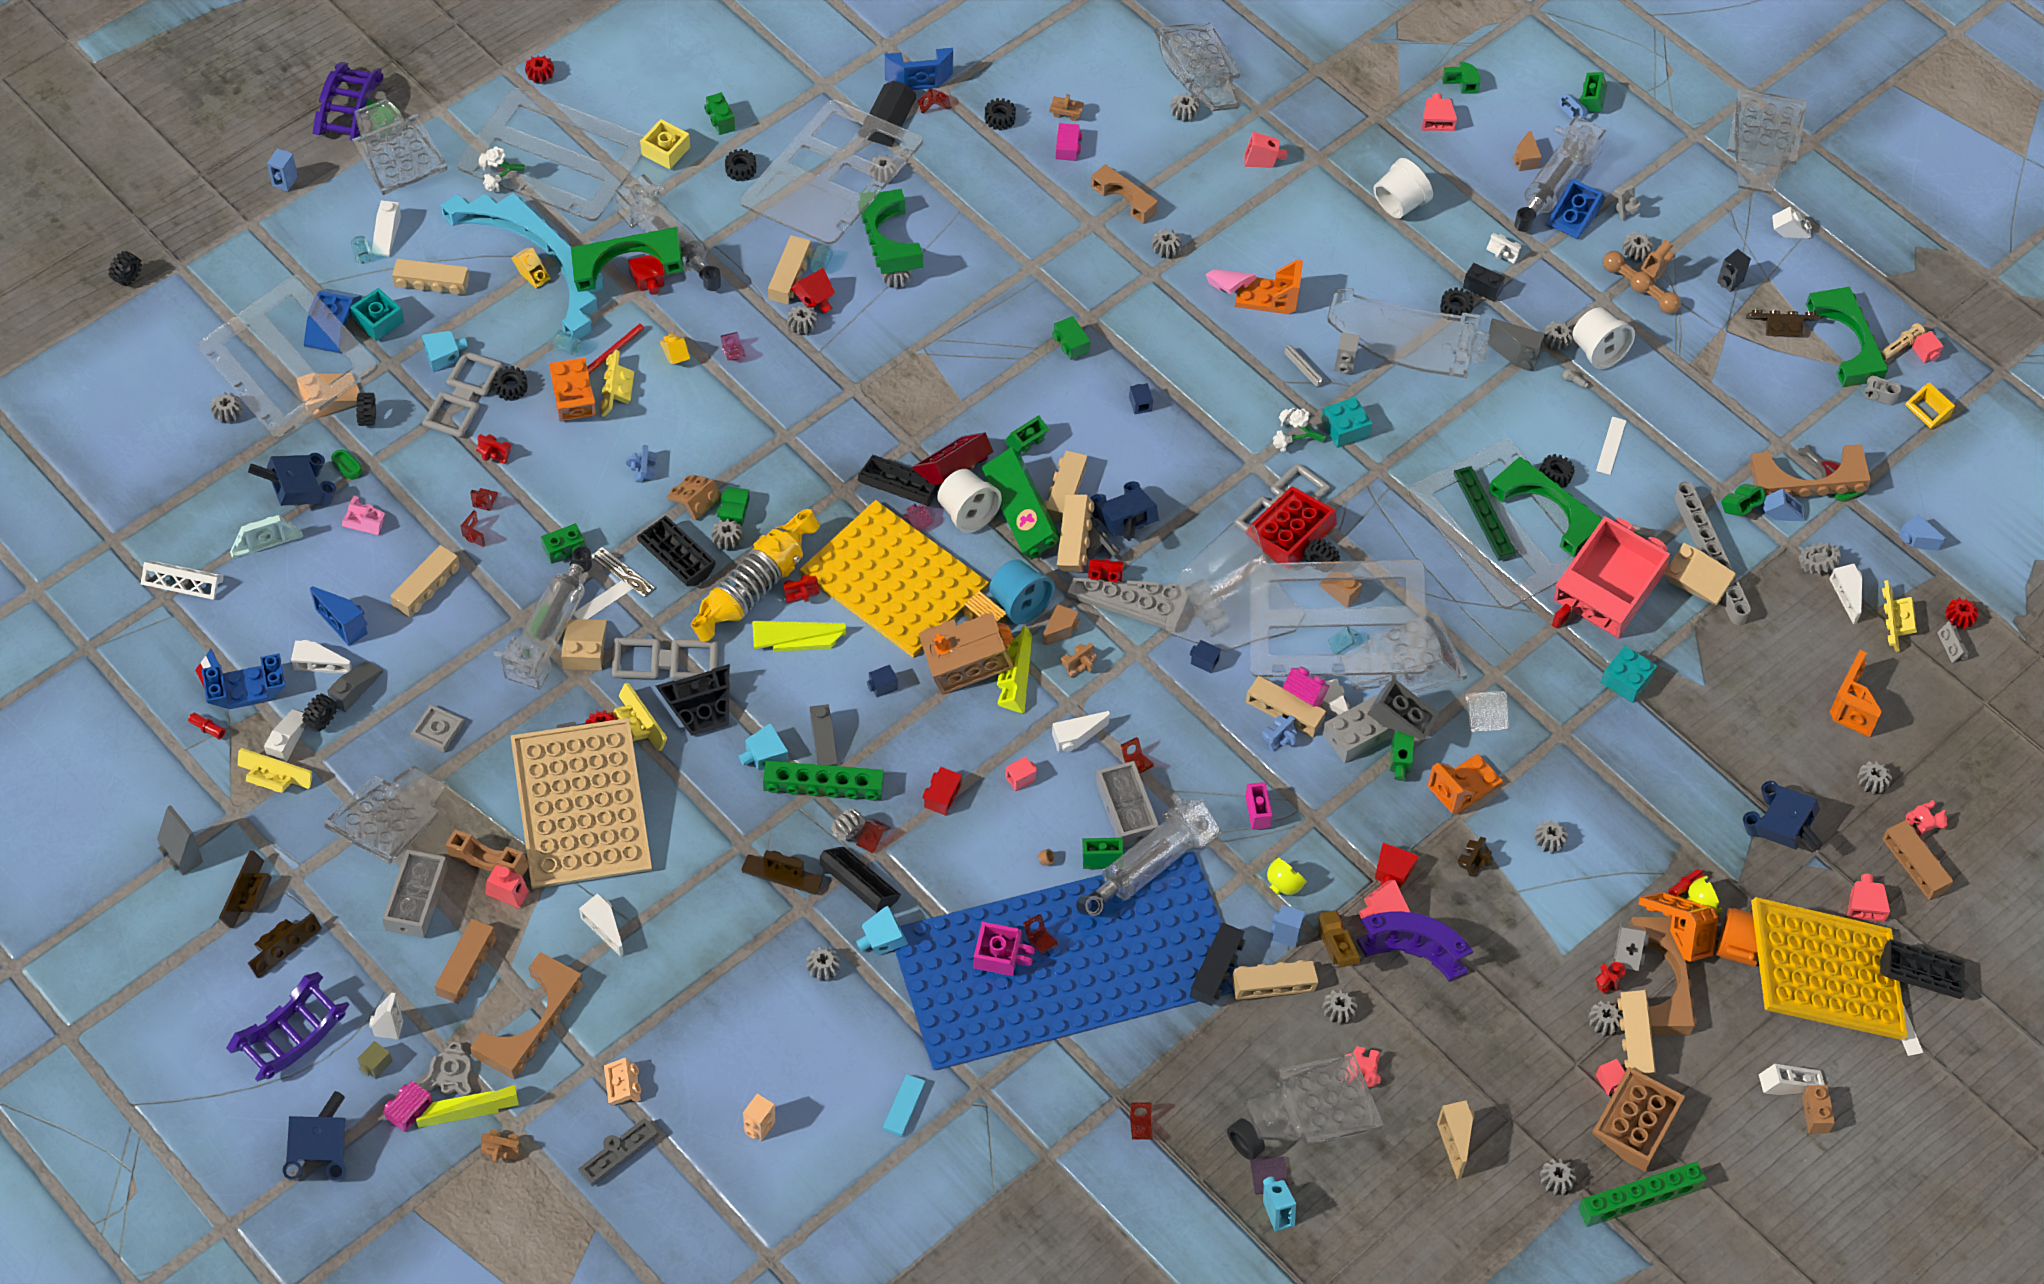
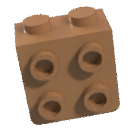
M688 475L684 478L683 482L671 489L667 498L670 501L684 504L692 519L697 520L721 499V493L714 480L697 475Z

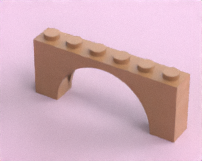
M1862 444L1843 446L1839 468L1831 475L1817 480H1803L1788 475L1775 464L1770 452L1751 453L1749 463L1753 484L1762 486L1765 496L1780 489H1784L1793 497L1824 496L1848 492L1860 493L1868 491L1871 481Z
M1632 917L1629 925L1645 928L1646 934H1649L1648 944L1645 947L1658 952L1669 962L1677 980L1676 992L1672 997L1659 1005L1649 1007L1652 1035H1690L1693 1028L1696 1027V1016L1692 1014L1694 999L1690 997L1692 983L1687 975L1689 972V962L1683 959L1670 932L1672 917Z
M539 952L529 966L530 977L535 979L544 988L548 996L547 1008L541 1020L530 1030L515 1036L498 1037L481 1032L470 1047L472 1057L512 1079H515L518 1074L523 1072L528 1059L536 1054L540 1042L546 1040L550 1028L558 1023L560 1014L564 1009L569 1008L573 996L578 994L583 987L581 973L542 952Z

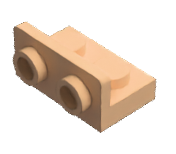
M625 1057L604 1065L609 1104L614 1106L630 1099L635 1102L641 1101V1087L637 1076L639 1070L635 1063Z

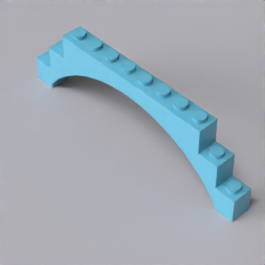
M485 193L469 203L467 199L456 194L441 204L442 216L453 226L456 224H482L503 228L526 237L545 250L558 264L569 287V307L566 318L562 320L563 332L574 343L592 332V321L588 315L597 310V297L594 293L603 288L602 274L600 272L598 274L596 289L578 292L574 282L569 243L562 239L555 229H551L543 218H539L534 209L529 208L521 197L518 198L512 193L497 203L494 198H490Z

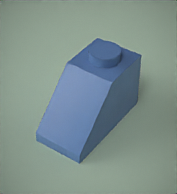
M1784 489L1766 496L1763 508L1765 513L1773 519L1784 521L1805 520L1803 504Z
M1919 514L1906 522L1899 533V537L1912 548L1940 550L1946 539Z

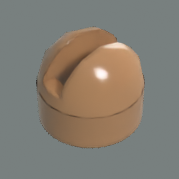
M1051 849L1042 850L1037 857L1040 859L1039 863L1043 866L1051 865L1055 861Z

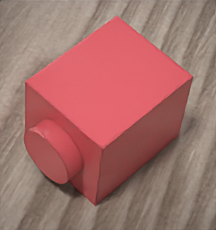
M1930 331L1917 336L1912 348L1920 359L1926 363L1937 360L1944 346L1933 332Z
M1024 757L1006 767L1005 777L1014 790L1017 791L1036 781L1037 768L1033 762H1029L1027 757Z
M1617 1059L1599 1066L1596 1077L1608 1096L1614 1094L1625 1071Z

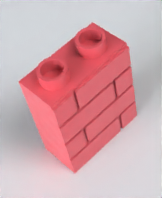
M1604 516L1557 582L1554 601L1562 606L1567 603L1571 606V610L1619 639L1668 568L1670 553L1667 552V546L1659 539L1649 537L1646 540L1635 534V528L1628 521L1621 518H1616L1613 521Z

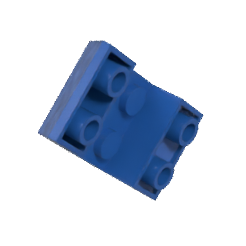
M953 48L936 49V60L904 63L902 52L884 54L885 80L888 82L894 80L905 83L912 90L939 88L953 74Z
M331 289L318 291L307 317L304 347L340 353L345 340L343 329L351 312L350 307L360 301L362 296Z
M280 653L260 657L261 666L227 673H223L221 665L201 669L207 703L227 709H235L272 700L286 687Z

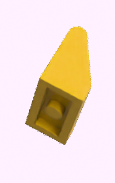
M1930 382L1924 385L1905 404L1930 429L1951 417L1955 405ZM1923 399L1939 415L1932 421L1915 403Z

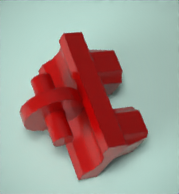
M480 434L477 437L478 445L476 452L482 454L483 460L488 461L491 458L502 464L507 462L508 454L511 452L510 443L506 441L499 443L496 441L495 436L491 434L487 436Z
M1110 558L1105 560L1090 559L1088 578L1091 580H1109L1115 583L1117 581L1122 582L1124 562L1110 561Z
M809 574L804 575L801 580L796 582L792 580L785 581L783 588L786 602L791 603L803 599L805 603L809 601L808 597L820 594L816 575L812 577Z
M1613 962L1609 965L1608 969L1604 963L1600 966L1601 973L1595 978V981L1597 982V988L1603 994H1606L1611 988L1615 991L1620 988L1619 980L1625 976L1626 970L1620 962Z

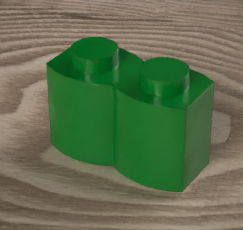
M1742 484L1734 493L1726 495L1721 503L1725 513L1744 516L1753 507L1761 505L1765 501L1766 496L1762 486Z
M727 486L726 491L722 492L721 495L722 507H718L717 517L723 522L727 518L730 522L736 520L737 524L743 527L750 499L749 489Z

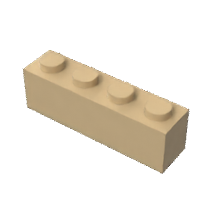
M790 235L769 284L768 300L789 305L791 298H795L796 294L792 291L791 287L802 280V272H805L807 269L808 258L811 259L813 255L811 240Z
M405 259L396 260L392 273L394 287L451 293L454 295H465L470 279L468 267Z
M1067 450L1064 457L1059 459L1058 467L1060 469L1059 472L1055 471L1053 478L1054 486L1049 488V501L1045 500L1044 503L1052 520L1062 523L1065 496L1077 495L1087 467V455Z
M1088 495L1065 496L1057 566L1062 572H1084V566L1087 565L1086 549L1089 548L1090 544L1088 533L1092 528L1090 517L1094 511V503Z
M440 545L390 595L392 606L408 617L417 613L427 600H430L440 587L445 585L447 579L458 571L460 567L458 556Z
M1258 676L1247 692L1246 703L1274 718H1277L1279 715L1288 718L1290 715L1295 718L1293 722L1295 728L1312 738L1324 722L1326 711L1322 707L1309 705L1282 687L1272 683L1267 678Z
M1299 960L1295 963L1279 962L1275 965L1260 964L1256 967L1240 966L1234 969L1231 977L1236 1000L1314 992L1318 984L1313 961Z
M1646 990L1621 992V998H1618L1619 1011L1623 1010L1620 1027L1621 1031H1625L1626 1039H1622L1623 1051H1627L1628 1059L1624 1060L1625 1070L1627 1071L1628 1067L1644 1075H1655L1656 1067Z

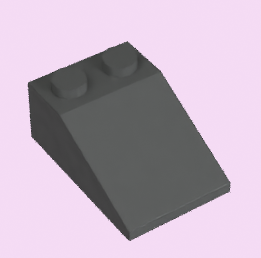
M1492 318L1486 344L1516 367L1534 371L1545 333Z
M1394 678L1380 691L1367 713L1382 726L1420 740L1426 738L1439 716L1438 712Z
M171 805L168 806L157 837L160 845L158 850L163 857L167 856L170 859L169 864L174 871L179 870L184 875L203 863L193 832Z

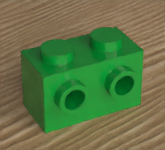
M1604 72L1586 74L1580 102L1587 108V112H1602L1607 90Z
M720 92L707 96L704 109L706 114L710 116L712 126L716 128L718 134L721 135L735 131V118L723 93Z
M1074 316L1054 323L1053 338L1056 342H1059L1062 352L1065 355L1067 354L1070 360L1090 352V340Z
M1038 415L1011 432L1005 439V442L1009 448L1012 447L1017 452L1024 454L1032 448L1031 445L1034 443L1038 445L1045 440L1044 436L1050 429Z
M576 523L541 536L542 547L551 564L571 557L573 550L579 546L586 547L585 539Z
M1122 837L1082 838L1083 869L1123 868Z

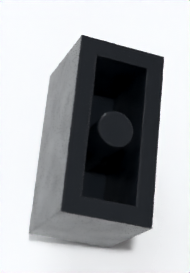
M1737 248L1724 259L1717 283L1729 292L1733 291L1744 281L1751 258Z
M1473 262L1465 275L1463 288L1495 302L1503 290L1505 277Z

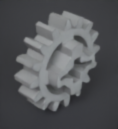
M1820 542L1819 545L1812 544L1811 547H1805L1806 551H1801L1799 556L1801 568H1804L1805 572L1810 570L1811 574L1816 571L1820 574L1823 570L1828 572L1830 568L1835 569L1834 565H1839L1841 560L1839 547L1836 548L1835 544L1830 546L1829 542L1824 545Z

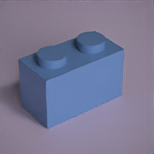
M277 148L267 162L272 187L288 192L298 178L294 156L289 151Z
M1282 905L1280 912H1275L1272 921L1271 932L1274 933L1273 941L1296 948L1302 930L1305 911Z

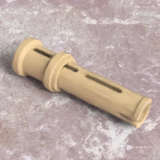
M1919 323L1913 324L1911 329L1902 332L1900 338L1881 351L1884 362L1905 346L1913 345L1917 336L1925 334L1923 326Z

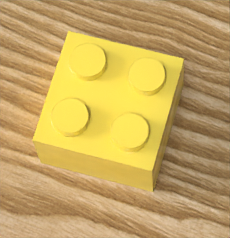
M660 119L640 140L641 155L670 170L690 149L689 133Z

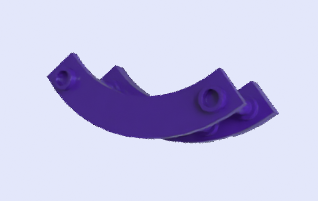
M346 62L336 64V70L329 73L319 98V102L322 104L320 112L316 111L312 134L323 135L328 130L350 134L351 141L358 140L362 133L360 126L367 101L373 90L380 86V83L383 81L382 68H377L370 73L352 70L348 67L349 63ZM342 82L363 85L361 92L338 87ZM336 95L358 98L356 108L335 105L331 102ZM335 111L354 115L352 127L329 124L327 122L328 113Z
M1404 911L1382 912L1361 919L1369 934L1358 937L1356 942L1366 958L1379 953L1399 950L1404 951L1406 954L1419 958L1422 956L1432 962V965L1442 972L1449 982L1467 974L1468 970L1460 959L1473 954V950L1459 934L1445 924L1425 915Z
M319 972L304 975L300 983L289 995L291 1000L284 1007L279 1005L266 1016L267 1021L257 1026L255 1023L242 1031L234 1033L226 1049L231 1054L244 1051L260 1068L255 1077L257 1082L263 1079H271L275 1074L292 1065L316 1046L336 1023L345 1017V1011L350 1004L344 1002L335 1005L319 988V983L323 976ZM312 994L329 1010V1013L322 1022L305 1006V1002ZM295 1012H300L315 1028L305 1039L288 1023V1019ZM277 1028H282L297 1044L287 1053H284L268 1037ZM262 1042L277 1058L266 1063L251 1045Z

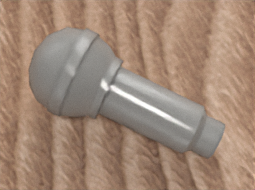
M1572 369L1563 371L1562 376L1564 380L1573 381L1584 388L1588 386V383L1575 375Z

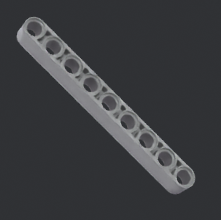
M1687 481L1680 482L1674 500L1696 548L1733 571L1694 486ZM1735 576L1721 601L1731 622L1735 625H1743L1747 621L1751 608Z

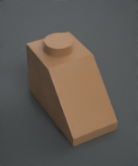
M1529 131L1521 140L1513 155V163L1517 165L1519 171L1539 169L1541 154L1532 131Z
M1331 573L1319 584L1322 589L1347 608L1360 597L1362 584L1348 573Z
M1057 604L1043 633V644L1049 645L1071 637L1073 631H1077L1080 625V620L1078 619L1079 612Z

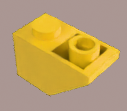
M525 248L511 257L519 273L535 288L551 279L533 248Z
M673 333L665 335L664 339L660 340L669 363L676 364L690 359L683 337Z

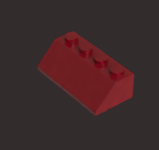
M986 432L965 435L912 467L915 472L932 485H942L945 479L952 473L961 469L970 470L975 468L976 463L986 461L988 456L994 453Z

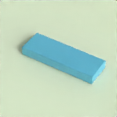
M908 1074L905 1075L884 1123V1131L903 1137L925 1086L924 1080Z

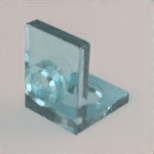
M1350 627L1344 628L1328 639L1335 656L1352 645L1362 649L1366 648L1360 633Z

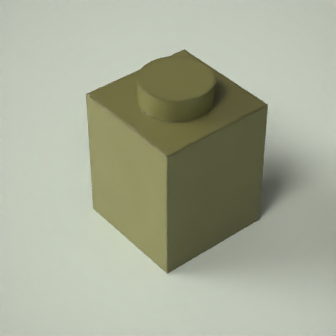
M376 1041L357 1058L360 1066L359 1070L364 1075H371L375 1079L392 1062L390 1052Z

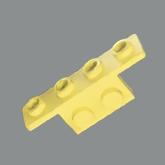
M616 350L612 355L610 354L606 360V365H608L604 375L606 381L602 389V394H604L603 400L600 404L602 409L601 416L603 417L612 410L613 399L626 404L631 401L634 371L618 365L619 350Z
M1889 580L1884 581L1885 588H1882L1884 599L1887 600V603L1884 604L1885 613L1889 616V619H1886L1887 629L1891 633V635H1888V642L1890 646L1894 647L1896 652H1899L1898 636L1917 632L1912 597L1894 600L1892 587Z
M624 684L619 698L625 706L615 708L613 711L614 716L617 719L629 718L633 741L648 738L655 749L661 751L667 741V736L630 684Z
M241 748L238 751V766L251 770L246 775L247 782L283 793L291 783L307 789L311 787L312 771L247 749Z

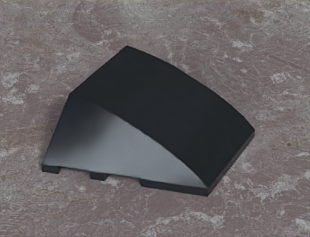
M730 664L655 686L691 736L729 725Z

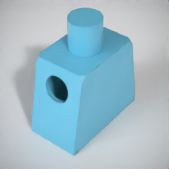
M450 331L422 335L423 346L433 372L457 363L460 358L459 350L468 348L465 338L454 340Z
M771 723L745 740L746 752L738 755L743 766L753 762L758 770L765 769V761H789L788 750Z
M888 906L863 923L862 928L866 936L856 941L861 951L872 947L877 955L908 945L894 913Z
M1267 1177L1263 1181V1203L1274 1231L1295 1226L1296 1202L1285 1181L1280 1180L1276 1182L1274 1177Z

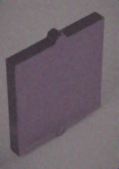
M1266 1156L1265 1158L1250 1160L1255 1195L1263 1194V1181L1271 1176L1275 1178L1276 1182L1280 1180L1285 1181L1289 1189L1284 1156L1270 1158Z

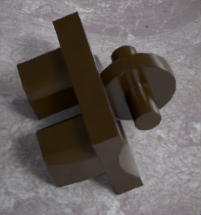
M1480 837L1478 841L1469 840L1466 850L1467 853H1471L1470 856L1462 854L1458 859L1459 867L1466 869L1469 876L1475 877L1479 868L1491 866L1494 863V859L1491 856L1492 851L1486 846V838Z

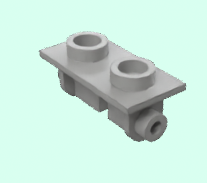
M1948 621L1937 632L1952 663L1958 658L1966 660L1969 652L1964 644L1960 643L1961 638L1957 628Z

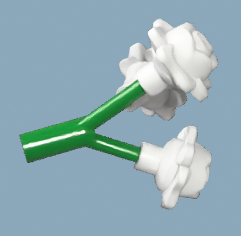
M497 146L487 150L486 154L481 153L479 158V165L483 167V171L490 165L507 168L495 177L490 174L484 175L483 185L489 192H499L498 182L510 171L525 170L524 164H510L505 161L504 149Z
M1293 407L1290 410L1285 409L1279 416L1281 427L1290 424L1294 428H1301L1306 434L1292 437L1291 435L1285 436L1282 430L1277 431V435L1273 437V444L1276 449L1280 448L1281 452H1285L1288 443L1306 437H1311L1320 442L1325 440V435L1311 430L1307 425L1310 413L1304 408L1294 411L1295 408Z

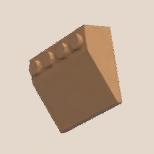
M1628 1067L1592 1134L1627 1163L1646 1172L1681 1108L1685 1096Z

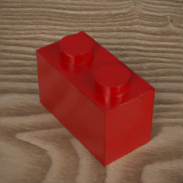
M940 766L938 772H934L932 775L931 786L925 789L922 799H924V808L946 816L962 785V774Z

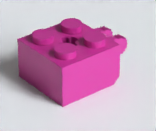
M982 922L974 953L973 969L1013 976L1016 964L1030 966L1033 961L1029 957L1018 955V953L1033 955L1035 948L1030 945L1021 944L1022 931L1017 928Z

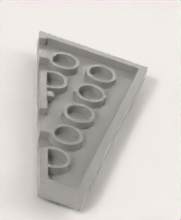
M1074 578L1067 592V597L1174 632L1194 584H1187V586L1176 585V583L1161 585L1157 582L1145 581L1115 583L1088 578Z

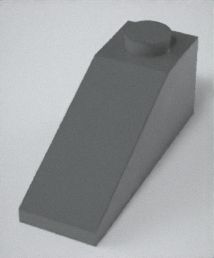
M366 661L339 677L327 690L328 696L337 702L339 709L347 712L383 673V670Z
M829 704L810 706V722L818 765L838 766Z

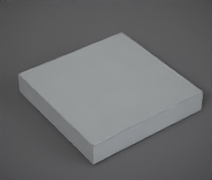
M430 704L410 733V736L445 753L465 724V721Z

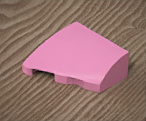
M1220 269L1212 270L1206 274L1210 285L1219 291L1224 290L1230 295L1240 286L1246 288L1257 278L1255 274Z
M353 496L349 503L348 512L342 520V526L379 535L385 519V513L373 508L369 503L363 505L359 502V497Z

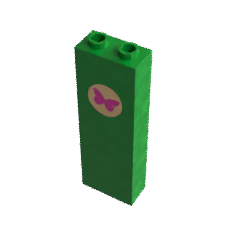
M1010 447L982 466L988 482L1001 492L1002 501L1000 507L1022 553L1029 559H1033L1046 549L1055 546L1060 541V535L1020 453Z

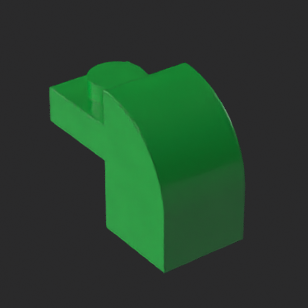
M1460 62L1459 67H1444L1443 84H1460L1461 94H1475L1479 92L1481 81L1476 67L1466 62Z

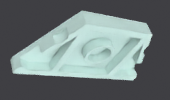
M280 515L268 517L264 520L242 526L230 553L232 559H236L302 538L303 534L301 529Z

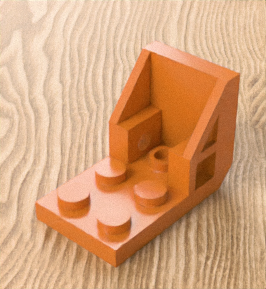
M1295 260L1277 270L1275 280L1257 277L1246 288L1240 286L1237 289L1235 307L1282 314L1295 312L1303 261Z
M586 358L549 363L559 421L596 416L595 400L590 385Z
M1859 650L1835 698L1830 714L1835 722L1870 738L1882 711L1868 688L1857 683L1867 663L1864 660L1867 653Z
M1477 753L1454 769L1449 764L1439 762L1433 765L1427 787L1452 814H1458L1501 786L1503 780Z
M1665 892L1639 897V905L1646 907V910L1663 912L1664 916L1672 917L1670 932L1684 960L1691 962L1713 956L1719 918L1713 907ZM1683 919L1686 920L1685 926L1682 924Z

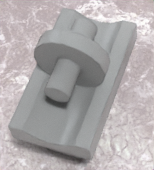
M1630 185L1627 188L1620 186L1614 190V196L1619 200L1615 204V210L1619 212L1621 220H1625L1628 215L1635 214L1640 209V202L1635 200L1634 186Z

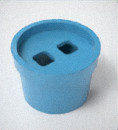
M1019 559L1011 560L1004 564L995 573L990 583V593L1005 609V613L1011 621L1019 625L1026 624L1037 618L1047 608L1055 591L1054 582L1049 577L1035 571Z

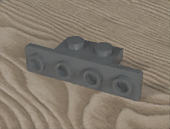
M1090 518L1092 528L1088 533L1090 544L1089 548L1086 549V554L1092 558L1105 546L1114 558L1119 561L1123 558L1119 555L1120 549L1114 543L1110 544L1108 541L1110 537L1103 530L1100 531L1097 528L1099 524L1093 518Z

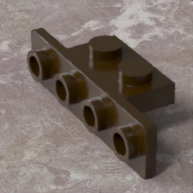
M1752 310V313H1748L1746 318L1766 319L1767 336L1802 337L1803 321H1818L1821 319V315H1816V312H1805V315L1798 314L1797 311H1788L1787 314H1780V311L1777 310L1769 311V313H1763V310Z
M254 850L249 851L219 916V919L229 928H234L241 912H257L272 879L268 873H259L264 860Z
M766 850L763 858L748 854L741 869L742 873L814 895L818 893L823 881L822 876L804 871V861L797 857L782 855L778 851Z
M310 913L296 925L285 919L279 922L269 933L260 937L254 944L260 953L248 962L250 969L257 978L262 977L322 929L315 915Z

